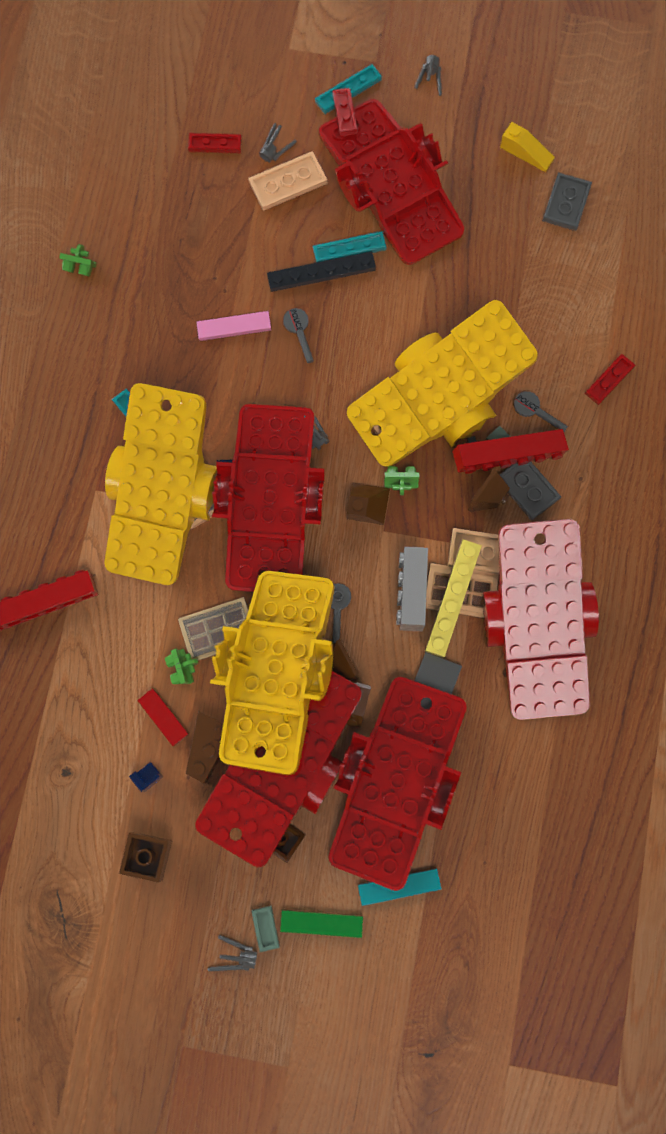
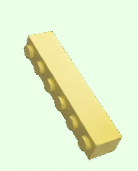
M462 540L425 652L442 658L445 657L482 545Z

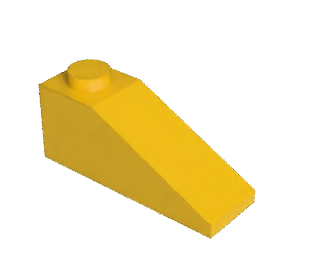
M513 122L510 123L502 136L500 148L544 172L547 171L555 158L528 130Z

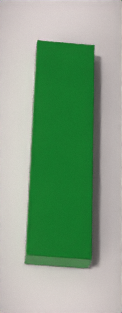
M282 910L280 932L362 938L363 916Z

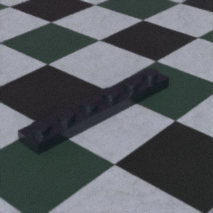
M371 251L267 272L270 291L274 292L376 271L373 252Z

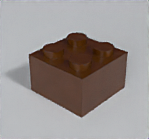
M129 832L119 874L158 883L162 882L172 840Z

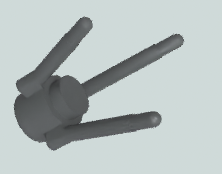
M429 55L426 58V63L422 66L415 89L418 88L425 71L427 73V81H430L431 75L437 73L438 95H442L439 57Z
M276 123L273 124L264 146L259 152L260 157L266 162H271L272 160L276 162L279 156L297 143V140H293L276 153L277 148L273 145V142L282 128L279 125L276 129Z
M314 415V421L319 430L314 426L312 449L316 447L320 450L321 446L324 443L328 444L330 440Z
M222 935L218 936L220 940L245 952L241 951L240 957L230 955L219 956L220 959L238 961L240 965L208 967V971H249V968L255 969L257 952L252 951L253 947L245 946Z

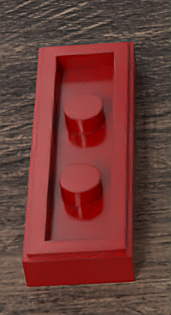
M350 88L333 90L340 136L358 134Z
M189 133V152L241 153V134Z
M621 354L588 388L585 395L599 406L636 365Z
M153 688L137 700L173 747L189 735Z

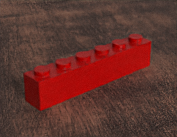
M563 429L459 444L452 452L458 473L465 472V474H470L479 469L489 471L498 466L500 468H507L512 464L521 466L530 461L539 463L549 458L558 460L563 457L569 448Z
M79 570L73 576L57 578L54 583H43L37 589L21 591L18 596L2 598L0 602V631L98 596L92 574L88 570Z

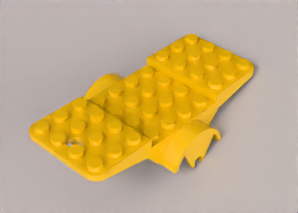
M493 300L452 329L450 331L451 334L442 339L439 333H432L411 344L400 354L395 362L398 373L391 378L387 377L350 404L347 409L349 420L382 466H392L429 441L442 436L445 437L451 447L455 446L459 439L471 437L473 432L479 431L487 419L497 416L488 404L494 396L537 361V350L501 301ZM374 426L381 427L380 435L374 436L372 434Z
M137 383L131 388L123 440H126L125 447L117 446L109 459L105 476L107 497L111 500H116L115 514L111 515L104 561L105 568L109 572L162 585L175 583L179 576L188 532L194 519L210 521L208 511L213 504V481L217 467L204 464L202 444L206 401L201 395L143 383ZM164 400H169L172 405L169 411H165L162 407Z
M265 571L258 577L246 619L239 628L223 626L224 640L215 645L216 656H212L216 676L210 680V683L226 686L227 705L219 749V757L224 763L291 775L297 771L309 717L307 711L310 699L322 700L331 678L333 646L331 641L322 640L326 634L334 595V584L330 579ZM263 746L266 753L263 757L258 758L255 751L258 747Z

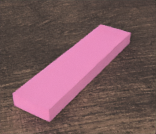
M265 311L198 321L197 329L199 341L270 331L271 325L269 312Z

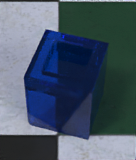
M151 762L140 771H135L129 776L140 792L144 793L163 778Z

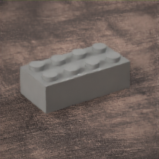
M404 547V552H400L399 568H402V571H399L398 587H401V591H398L397 606H401V609L397 610L396 625H400V630L423 632L425 627L428 548Z

